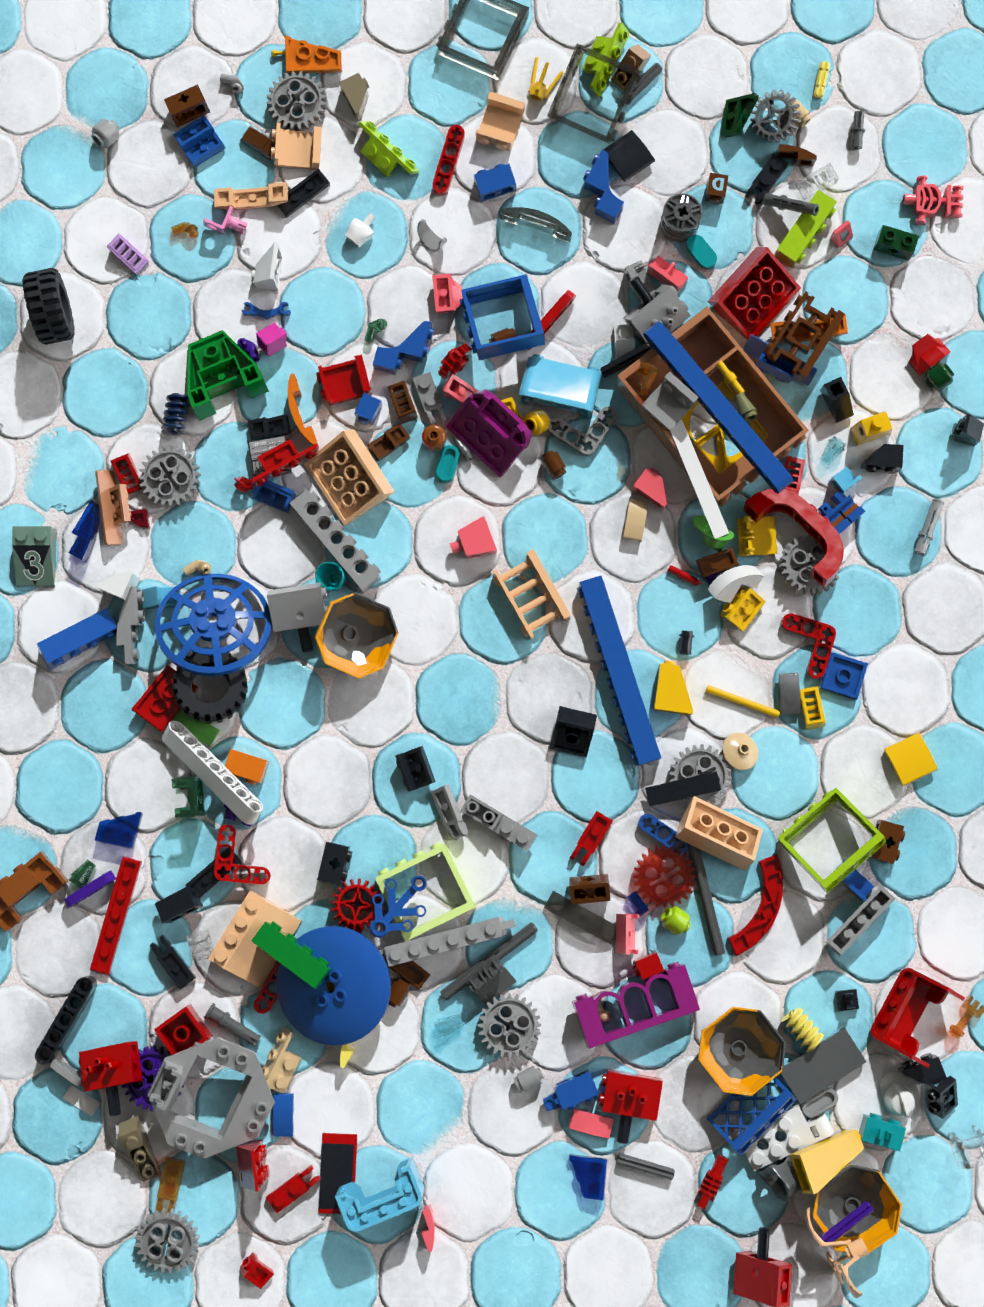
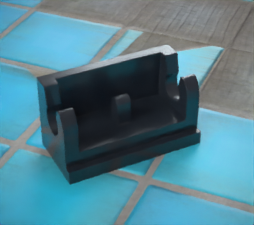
M187 886L156 902L155 906L162 923H172L203 907L197 891L195 889L191 890Z

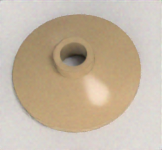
M733 733L724 740L722 753L724 759L731 767L737 770H747L755 765L758 759V748L751 737L744 733Z

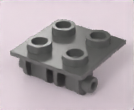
M494 954L463 978L469 985V988L477 994L486 1006L487 1002L491 1003L493 1001V997L497 998L517 982Z

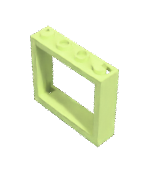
M441 842L430 846L431 851L424 854L422 850L412 855L414 859L408 862L406 859L395 863L396 868L390 871L387 867L377 872L379 876L375 880L388 905V890L383 880L443 852L464 895L466 903L413 928L410 932L400 930L405 942L476 907L446 843L442 845ZM400 916L394 917L396 923L403 922Z

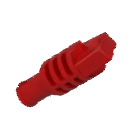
M717 1154L712 1169L706 1172L697 1192L701 1196L697 1204L698 1207L705 1209L709 1200L714 1201L723 1181L722 1174L729 1161L727 1157Z

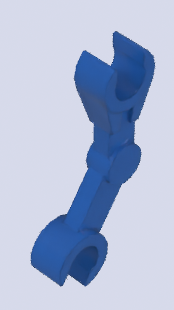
M245 302L244 305L251 307L248 312L241 310L245 316H259L265 320L280 314L288 316L291 313L290 310L282 311L283 307L289 306L288 302H282L279 307L271 310H261L250 302Z

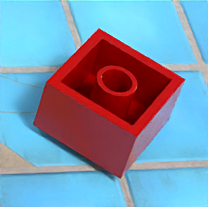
M191 1004L154 1029L171 1055L193 1047L195 1042L204 1043L213 1036Z

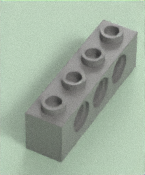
M880 885L825 943L840 957L896 898Z

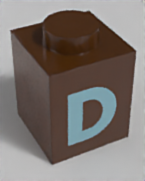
M709 174L705 201H709L710 204L714 205L724 203L729 175Z

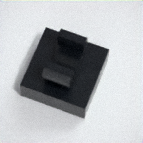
M857 989L836 991L838 1011L859 1009Z

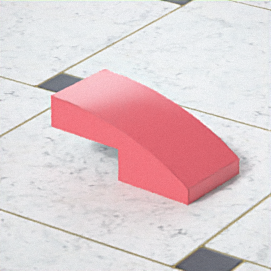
M575 1108L572 1111L568 1128L609 1139L614 1119Z
M430 1204L424 1206L422 1210L428 1226L422 1229V1236L428 1252L432 1251L435 1239V1220Z

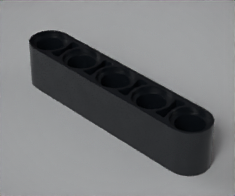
M85 976L76 981L35 1052V1059L39 1064H47L57 1057L97 988V981L93 976ZM84 980L90 983L89 990L83 988ZM74 997L79 999V1007H75L73 1005L72 1001ZM64 1015L70 1018L68 1025L63 1022L62 1018ZM54 1032L59 1034V1042L53 1040L52 1035ZM44 1049L49 1051V1059L43 1057L42 1052Z

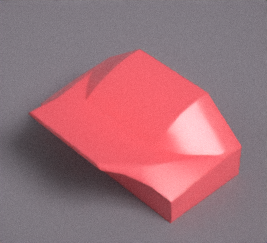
M451 274L432 275L436 314L455 312L456 308L460 307L459 299H463L461 293L462 285L455 282Z

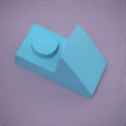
M154 586L143 589V609L159 608L162 600L174 587L160 588ZM169 599L164 607H175L178 602Z

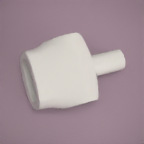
M369 213L364 221L354 218L344 236L360 248L372 238L374 232L369 225L376 217Z

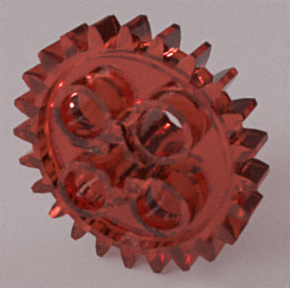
M663 844L661 850L655 845L654 852L648 848L649 855L642 853L643 860L637 859L640 867H634V870L638 873L633 874V878L638 879V881L634 882V886H640L637 893L644 892L642 899L649 897L648 904L656 901V907L663 903L664 908H666L667 903L674 907V901L681 904V897L687 900L686 892H693L689 886L696 885L695 882L691 881V879L696 878V874L691 873L695 870V867H689L692 859L685 860L687 853L680 855L681 849L679 848L675 852L673 845L667 850L665 844ZM667 858L672 859L674 862L669 868L662 864L663 860ZM676 867H680L678 871L670 873ZM654 868L657 874L654 877H649L646 875V870ZM662 872H664L665 874L670 873L668 875V880L662 878L655 884L649 885L650 882L661 878ZM680 875L683 877V882L675 884L672 881L673 877ZM658 885H664L667 888L663 894L657 893L655 889Z

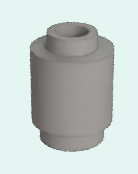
M531 1066L518 1073L513 1080L521 1093L542 1084L541 1079L544 1077L539 1067L535 1069L534 1066Z

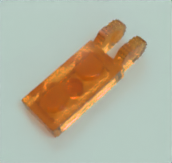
M165 1158L157 1194L156 1210L159 1213L163 1209L164 1200L170 1201L167 1213L170 1212L171 1208L175 1209L185 1168V1160Z

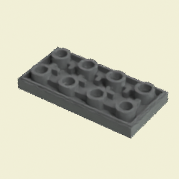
M843 1027L821 1041L812 1051L804 1052L785 1064L781 1075L799 1104H802L866 1063V1060L847 1030Z

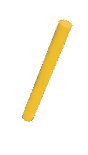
M710 685L706 687L705 692L775 718L779 717V710Z

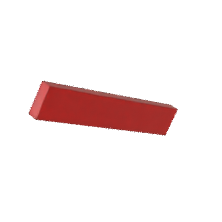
M125 856L122 857L90 970L107 975L111 972L142 861Z

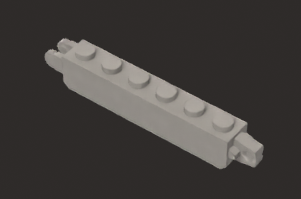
M496 917L387 946L379 951L381 954H386L387 961L385 962L390 967L502 937L507 934L506 929L516 927L514 919L504 921L503 917Z

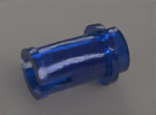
M637 891L626 897L636 910L635 914L638 913L639 916H642L649 911L648 904L645 905Z

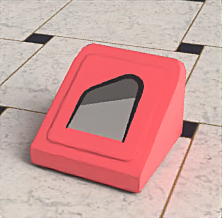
M844 222L831 235V240L839 248L853 237L850 222Z

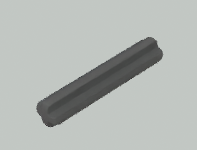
M657 62L654 63L619 98L620 104L626 107L662 72V66Z
M622 1153L617 1158L618 1165L669 1180L674 1178L675 1170L673 1168Z

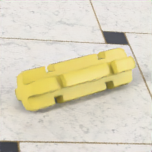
M820 62L813 93L815 98H823L830 67L829 62Z

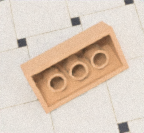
M694 796L679 823L675 838L745 870L755 861L763 829Z

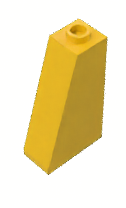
M846 1129L790 1154L803 1194L818 1193L864 1149L861 1135L857 1129Z

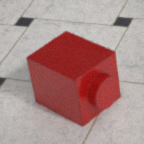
M652 952L635 959V965L632 966L636 976H640L642 980L664 971L657 952Z

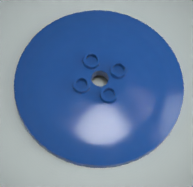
M340 926L320 927L297 938V942L303 946L305 944L314 951L312 953L317 958L321 956L327 960L331 971L318 989H314L280 963L276 981L277 996L287 1020L306 1038L325 1045H345L369 1034L383 1018L391 994L389 970L380 951L362 934ZM327 982L334 984V992H329L326 989Z

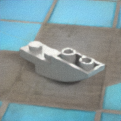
M132 587L128 593L117 624L116 646L124 647L125 664L137 665V660L140 658L139 649H136V641H138L139 635L135 627L143 626L145 612L142 610L144 593L138 587Z
M471 794L460 810L527 852L538 836Z

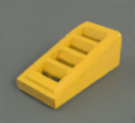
M818 686L800 689V702L806 730L824 727L826 721ZM815 694L814 698L805 699L804 697ZM816 702V704H817V705L806 706L807 703ZM818 710V713L808 714V711ZM819 718V720L810 721L809 719Z

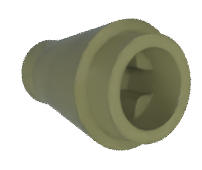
M739 393L734 397L737 411L747 423L758 416L756 413L757 409L744 393Z

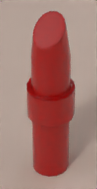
M672 565L667 570V572L679 577L684 582L687 581L695 586L702 584L700 580L691 576L690 573Z

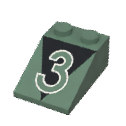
M13 526L12 550L16 586H55L57 530L53 527Z

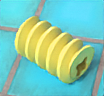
M797 1008L787 1013L781 1019V1022L788 1021L785 1027H793L790 1033H798L796 1041L803 1039L801 1047L808 1045L809 1047L806 1050L808 1053L819 1045L824 1034L822 1032L817 1033L819 1028L813 1026L812 1020L807 1021L808 1015L802 1014V1008Z

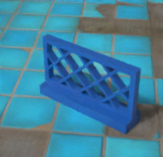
M776 1077L772 1079L775 1083L770 1081L765 1085L767 1086V1097H757V1092L753 1094V1097H743L741 1094L740 1097H737L739 1094L732 1093L707 1118L712 1126L741 1156L797 1100ZM771 1086H779L783 1092L778 1097H771ZM733 1100H740L739 1111H729L730 1103ZM743 1100H753V1111H743ZM757 1100H767V1108L764 1111H757ZM719 1114H726V1125H717L713 1120ZM729 1114H739V1125H729ZM743 1114H753V1122L750 1125H743ZM729 1128H739V1136L734 1141L729 1138Z

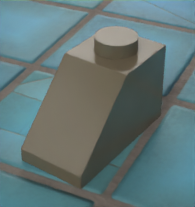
M358 72L339 82L341 92L357 122L362 118L369 97L368 88H370L366 78H362Z

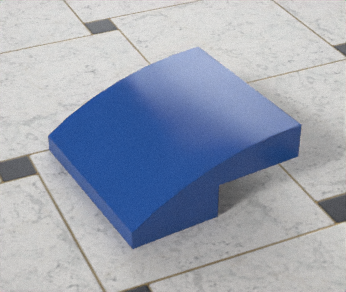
M205 115L173 134L194 168L226 148Z

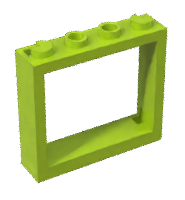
M837 788L829 793L826 792L820 802L813 803L805 815L798 816L794 820V824L790 828L783 829V832L778 837L780 845L827 894L886 843L884 835ZM838 802L872 838L823 880L789 843L833 804Z

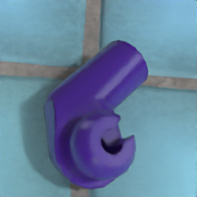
M240 338L237 341V345L245 353L249 354L255 363L260 360L255 343L245 338Z

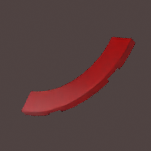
M777 854L758 861L763 878L762 897L756 913L748 924L734 935L728 937L735 956L746 952L757 944L769 931L778 915L783 896V873Z

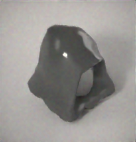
M786 1156L783 1161L776 1165H770L758 1171V1175L771 1187L775 1196L780 1200L787 1201L801 1189L790 1156Z

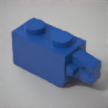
M588 1069L556 1083L555 1091L543 1098V1102L547 1111L558 1108L563 1110L567 1108L570 1111L577 1108L580 1102L585 1101L588 1103L595 1100L599 1092Z

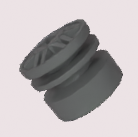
M685 193L676 194L667 200L660 220L661 231L665 237L679 243L686 242L688 238L697 233L703 214L699 201L692 195Z

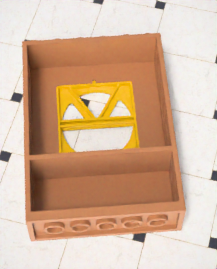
M708 306L672 333L725 398L735 402L734 397L737 393L730 384L728 385L725 382L724 376L716 367V364L722 360L729 371H733L737 377L736 380L745 390L743 393L757 409L756 413L758 416L749 422L750 427L776 458L782 460L792 450L791 447L796 449L807 438L805 435L809 431ZM652 348L617 375L615 386L688 475L671 432L642 407V403L658 388L669 372L677 377ZM697 401L685 414L682 421L716 503L721 507L729 501L732 493L737 495L744 489L747 482L751 484L760 474L741 452L733 456H727L723 430L718 425L714 426L698 440H694L690 430V417L694 408L699 404ZM715 435L719 456H713L701 449V446Z

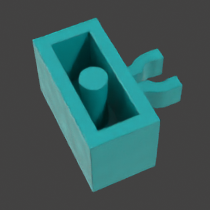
M870 1112V1115L863 1114L859 1129L862 1141L896 1151L901 1150L906 1128L901 1125V1121L889 1118V1121L883 1120L881 1115Z

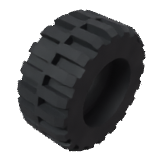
M47 268L26 273L22 279L24 299L29 319L39 342L48 345L71 340L75 335L74 319L67 291L59 271L55 268Z
M192 652V655H187L184 661L198 666L215 667L214 656ZM229 652L221 654L223 665L238 661ZM176 667L177 671L173 674L172 689L174 697L181 710L197 722L204 721L206 724H212V722L216 721L217 723L223 722V719L226 718L230 719L235 712L241 709L242 703L246 700L248 685L244 668L225 674L229 682L228 691L222 699L212 703L202 702L195 697L192 691V682L197 674L187 672L179 667Z

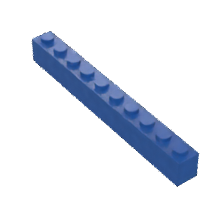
M602 575L579 582L577 592L579 598L584 599L585 605L583 610L585 616H589L591 620L589 624L590 632L596 636L597 642L594 643L597 652H601L603 660H600L603 671L608 672L607 684L609 689H613L615 694L612 697L616 708L619 707L621 715H618L621 726L625 725L627 733H624L626 742L631 744L633 749L630 752L633 763L637 762L639 766L661 759Z

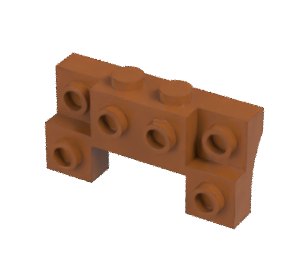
M43 851L35 855L26 864H20L14 868V873L10 877L5 876L0 880V926L5 932L9 931L23 919L14 906L37 887L43 884L50 894H54L69 882L61 870L54 866Z

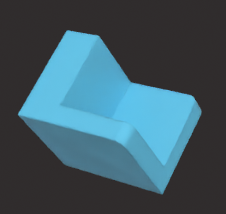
M845 467L834 475L829 482L837 491L845 493L859 482L862 477L860 475L856 477L848 467Z

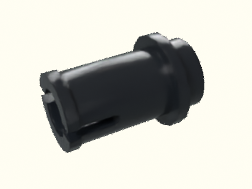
M682 630L681 634H679L681 637L679 653L691 655L692 638L695 636L693 631Z

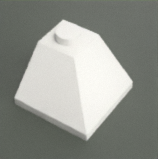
M278 242L272 244L256 264L255 271H252L251 281L254 282L256 289L279 290L283 253Z

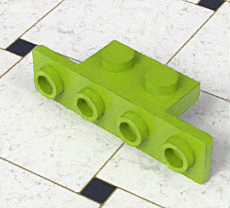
M620 22L612 38L596 36L582 67L585 73L595 74L590 84V89L597 97H601L605 90L606 84L629 36V31Z
M371 121L359 122L358 125L371 136L360 152L386 177L392 174L398 164L409 174H418L419 170L416 168V163L406 158L399 147L393 146L389 142L390 139L376 129L377 126Z

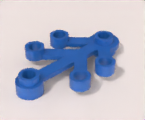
M417 875L413 877L411 887L397 903L395 892L397 882L394 879L386 881L385 887L388 890L389 912L384 917L382 913L383 895L375 894L373 896L372 902L375 907V919L370 924V932L373 936L382 938L389 931L403 930L410 932L413 929L412 921L404 920L402 923H390V921L398 916L416 915L423 917L426 914V908L423 905L403 908L417 891H422L426 888L427 881L423 876ZM418 879L423 882L420 887L415 885V881ZM389 881L395 883L394 888L390 889L387 886ZM380 896L382 898L381 903H376L374 898ZM419 907H422L424 909V913L422 915H419L417 913V909ZM406 922L411 924V928L408 930L403 926ZM377 924L383 925L382 931L376 930Z

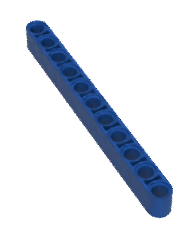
M658 321L645 331L643 335L647 342L679 380L699 397L697 401L772 490L779 494L794 482L786 468L669 330Z

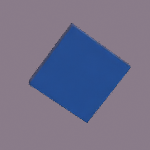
M831 652L819 689L857 700L868 663Z

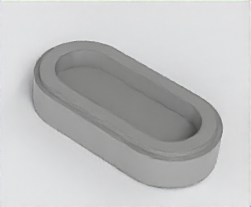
M55 1057L52 1059L49 1066L74 1085L82 1086V1074L59 1058Z
M827 1087L801 1104V1111L808 1118H816L837 1104L838 1094L832 1088Z

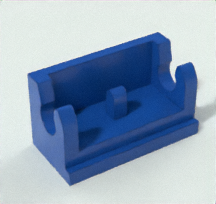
M267 480L265 484L259 487L255 486L252 493L254 499L285 513L289 512L291 508L290 502L296 497V493L293 490L270 480Z

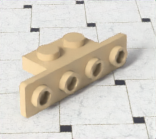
M285 1026L278 1033L276 1043L273 1049L269 1051L267 1061L264 1067H262L269 1088L281 1093L285 1092L301 1059L299 1055L286 1050L293 1032Z

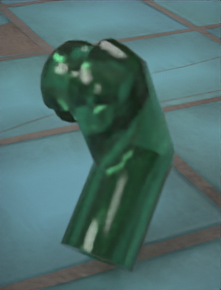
M380 318L369 323L364 340L373 343L376 333L387 328V321Z

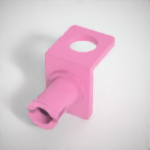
M232 206L229 207L222 225L206 218L203 220V226L221 234H224L225 229L228 227L244 234L248 223L232 217Z

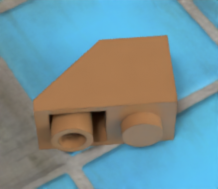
M638 44L629 48L610 80L625 91L643 71L652 55Z

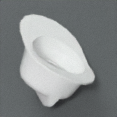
M889 1072L884 1075L880 1082V1093L885 1108L893 1118L906 1119L912 1115L916 1107V1099L911 1084L902 1073Z

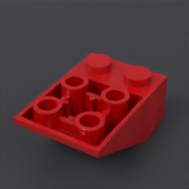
M262 1139L248 1141L236 1146L241 1187L255 1192L261 1189L267 1181V1177L270 1176L269 1165H265L267 1147L266 1144L263 1145Z

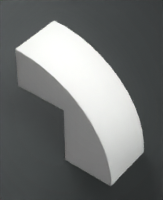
M737 566L719 575L711 583L708 591L715 599L731 603L742 584L757 589L764 575L755 566Z

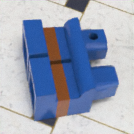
M837 491L831 497V500L837 505L834 509L826 502L817 509L821 516L826 517L839 534L866 512L853 501L850 495L846 497L841 491Z

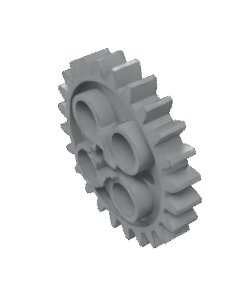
M292 71V76H289L287 73H285L284 79L279 76V83L273 81L275 88H269L271 94L267 95L269 101L266 102L273 121L277 120L280 126L283 124L284 129L291 126V130H295V127H298L299 131H302L303 126L309 130V124L315 126L314 120L321 121L319 114L325 115L323 108H327L325 103L327 97L324 95L325 89L321 88V82H317L315 76L310 79L309 73L304 77L302 71L298 75H295V72ZM293 87H299L297 91H292ZM308 98H314L312 102L306 101ZM282 101H288L286 105H280ZM296 112H302L300 116L294 115Z
M166 446V451L159 447V453L152 451L153 457L146 456L148 462H142L145 469H139L143 476H139L138 479L144 481L140 484V487L146 488L143 493L145 495L149 494V500L155 498V504L158 505L161 502L163 507H166L167 502L171 508H173L174 502L181 506V500L187 503V496L194 497L191 493L192 490L198 491L195 484H201L196 479L201 476L199 472H196L200 469L198 465H194L197 462L196 459H190L192 456L190 453L185 455L183 448L178 452L177 446H174L172 451L169 446ZM171 460H177L175 467H169ZM160 463H163L165 465L166 469L169 471L172 478L179 486V490H176L173 483L168 479V476L160 466ZM156 470H160V476L153 478V473ZM182 475H187V480L184 483H179V478ZM170 485L171 491L164 494V487Z
M809 534L806 538L802 535L799 536L798 540L794 538L791 541L792 544L788 543L786 545L787 549L782 551V554L785 556H781L779 559L784 562L779 566V568L784 569L781 575L787 576L784 582H791L789 588L796 586V593L802 589L803 595H806L808 591H810L811 596L816 591L819 595L823 593V590L827 592L830 589L829 586L833 587L835 585L834 581H837L840 577L836 575L833 579L834 581H831L823 588L810 575L813 567L811 565L804 567L808 562L809 564H814L824 558L822 547L817 541L811 539ZM812 550H817L820 553V557H816ZM795 555L800 556L802 562L796 561ZM804 567L801 570H795V568ZM801 573H806L809 580H804L801 577Z
M703 744L700 745L699 749H697L696 745H693L692 751L686 747V754L680 751L679 755L681 758H673L677 764L670 765L674 772H669L668 774L674 776V779H671L669 782L698 775V770L702 773L715 767L721 790L695 796L707 803L710 800L712 804H715L714 798L716 797L721 800L720 793L727 794L724 787L731 786L726 782V780L732 779L731 776L727 775V772L731 771V769L725 767L728 763L722 761L723 755L717 756L718 749L711 752V746L704 750ZM702 757L709 760L707 768H703L700 765ZM684 766H689L692 769V774L689 777L682 773ZM693 797L682 799V802H685L687 799H689L690 803Z
M510 992L507 998H504V995L501 993L500 1000L493 997L494 1003L487 1002L486 1004L489 1008H482L485 1016H479V1019L483 1020V1023L478 1024V1027L483 1028L479 1035H485L482 1043L489 1042L487 1049L492 1046L494 1047L493 1054L499 1050L501 1051V1057H503L505 1052H508L509 1058H511L512 1052H515L516 1056L519 1057L520 1050L526 1054L525 1047L527 1046L532 1049L533 1046L530 1042L538 1041L534 1035L541 1034L540 1031L536 1030L537 1027H541V1023L536 1022V1020L540 1019V1015H534L537 1008L531 1009L532 1001L526 1004L525 996L519 1000L518 993L514 998L511 997ZM502 1007H509L512 1010L511 1014L506 1017L500 1013ZM497 1015L508 1023L513 1021V1026L523 1030L525 1034L522 1035L511 1027L509 1030L506 1029V1024L496 1020L494 1016ZM519 1017H527L529 1020L528 1024L520 1026L517 1023ZM499 1024L502 1027V1031L495 1034L491 1031V1026ZM516 1034L519 1040L517 1043L512 1044L508 1041V1036Z
M163 1208L161 1214L158 1210H155L153 1215L149 1213L146 1219L142 1220L141 1225L137 1229L138 1233L135 1236V1239L138 1240L135 1247H140L137 1254H143L141 1261L148 1260L147 1267L153 1264L154 1271L160 1267L162 1273H164L165 1269H168L171 1274L174 1268L178 1272L182 1266L187 1268L189 1262L192 1263L194 1256H196L200 1242H198L200 1235L195 1234L198 1227H191L194 1220L188 1222V1215L181 1217L180 1210L177 1214H174L173 1208H171L169 1213H167L165 1208ZM168 1225H171V1230H170L169 1237H168L169 1246H168L167 1251H166V1252H167V1257H165V1256H164V1251H165L166 1244H167V1238H166V1236H167L168 1230H169V1229H168V1228H169ZM158 1227V1228H160L163 1232H158L155 1228ZM175 1231H180L182 1235L176 1234ZM153 1246L158 1247L160 1251L155 1250ZM173 1249L178 1250L180 1254L174 1253Z

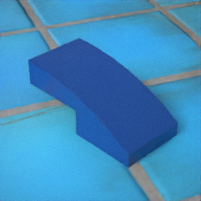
M274 1093L273 1136L293 1137L294 1093Z

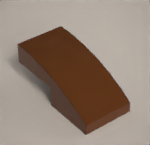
M779 144L776 155L781 159H795V166H814L817 160V155L792 145Z
M399 422L386 430L382 436L369 443L367 447L379 462L402 446L411 437Z

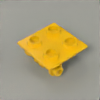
M751 516L736 519L739 556L778 554L775 516L763 517L757 523Z

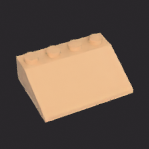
M355 430L342 431L319 450L315 457L304 463L344 526L376 507L395 492Z
M249 891L208 959L223 969L261 988L277 960L251 940L265 921H274L282 927L281 930L286 934L289 932L294 935L302 920L255 891Z

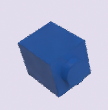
M364 393L354 413L356 418H358L357 421L364 425L368 423L373 425L382 407V402Z

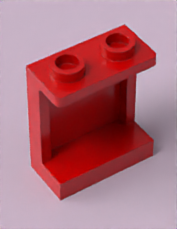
M362 354L354 356V360L327 367L318 366L319 372H316L318 383H322L324 390H320L322 399L327 401L329 406L362 398L364 393L372 395Z

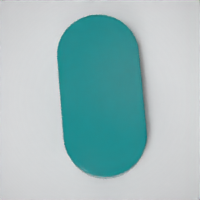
M693 235L688 238L686 249L703 269L713 268L717 261V255L704 238L700 235Z
M447 445L441 450L436 476L442 483H449L455 477L460 454L459 450L453 445Z

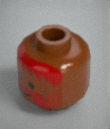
M429 425L422 433L423 445L430 451L441 450L446 445V432L439 425Z

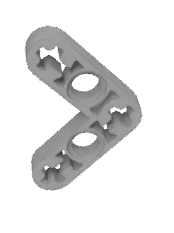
M604 407L586 434L560 418L550 419L548 433L584 456H591L615 422L616 411L612 407ZM611 412L612 419L608 418L604 425L602 423L605 417L603 413ZM556 423H559V428L561 430H564V427L567 428L564 431L563 437L560 436V430H552L551 424L555 425ZM594 427H601L603 434L595 436L592 430ZM569 432H573L576 434L577 439L570 442L566 439V435ZM580 437L583 438V444H591L592 450L588 449L587 451H584V446L582 444H579V447L576 446L580 440Z

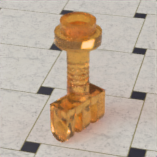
M971 995L961 1005L966 1009V1012L956 1026L951 1024L949 1027V1033L956 1039L965 1035L962 1030L973 1015L976 1018H980L984 1012V1005H981L978 1010L976 1009L980 1004L978 1000H975L970 1005L974 998Z

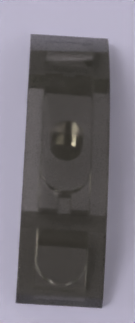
M523 207L505 208L500 211V220L518 225L519 220L523 219L553 229L554 238L571 243L572 232L562 222L547 213Z
M552 891L544 906L545 909L613 945L616 939L615 924L578 904H571V900Z

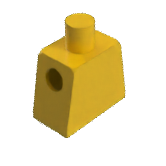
M885 411L860 420L850 430L858 446L891 434L892 426Z

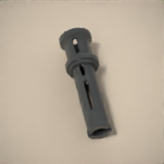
M212 1003L204 1018L212 1020L218 1024L219 1028L225 1027L255 1047L261 1035L256 1034L230 1017L229 1012H223L215 1006L216 1004Z

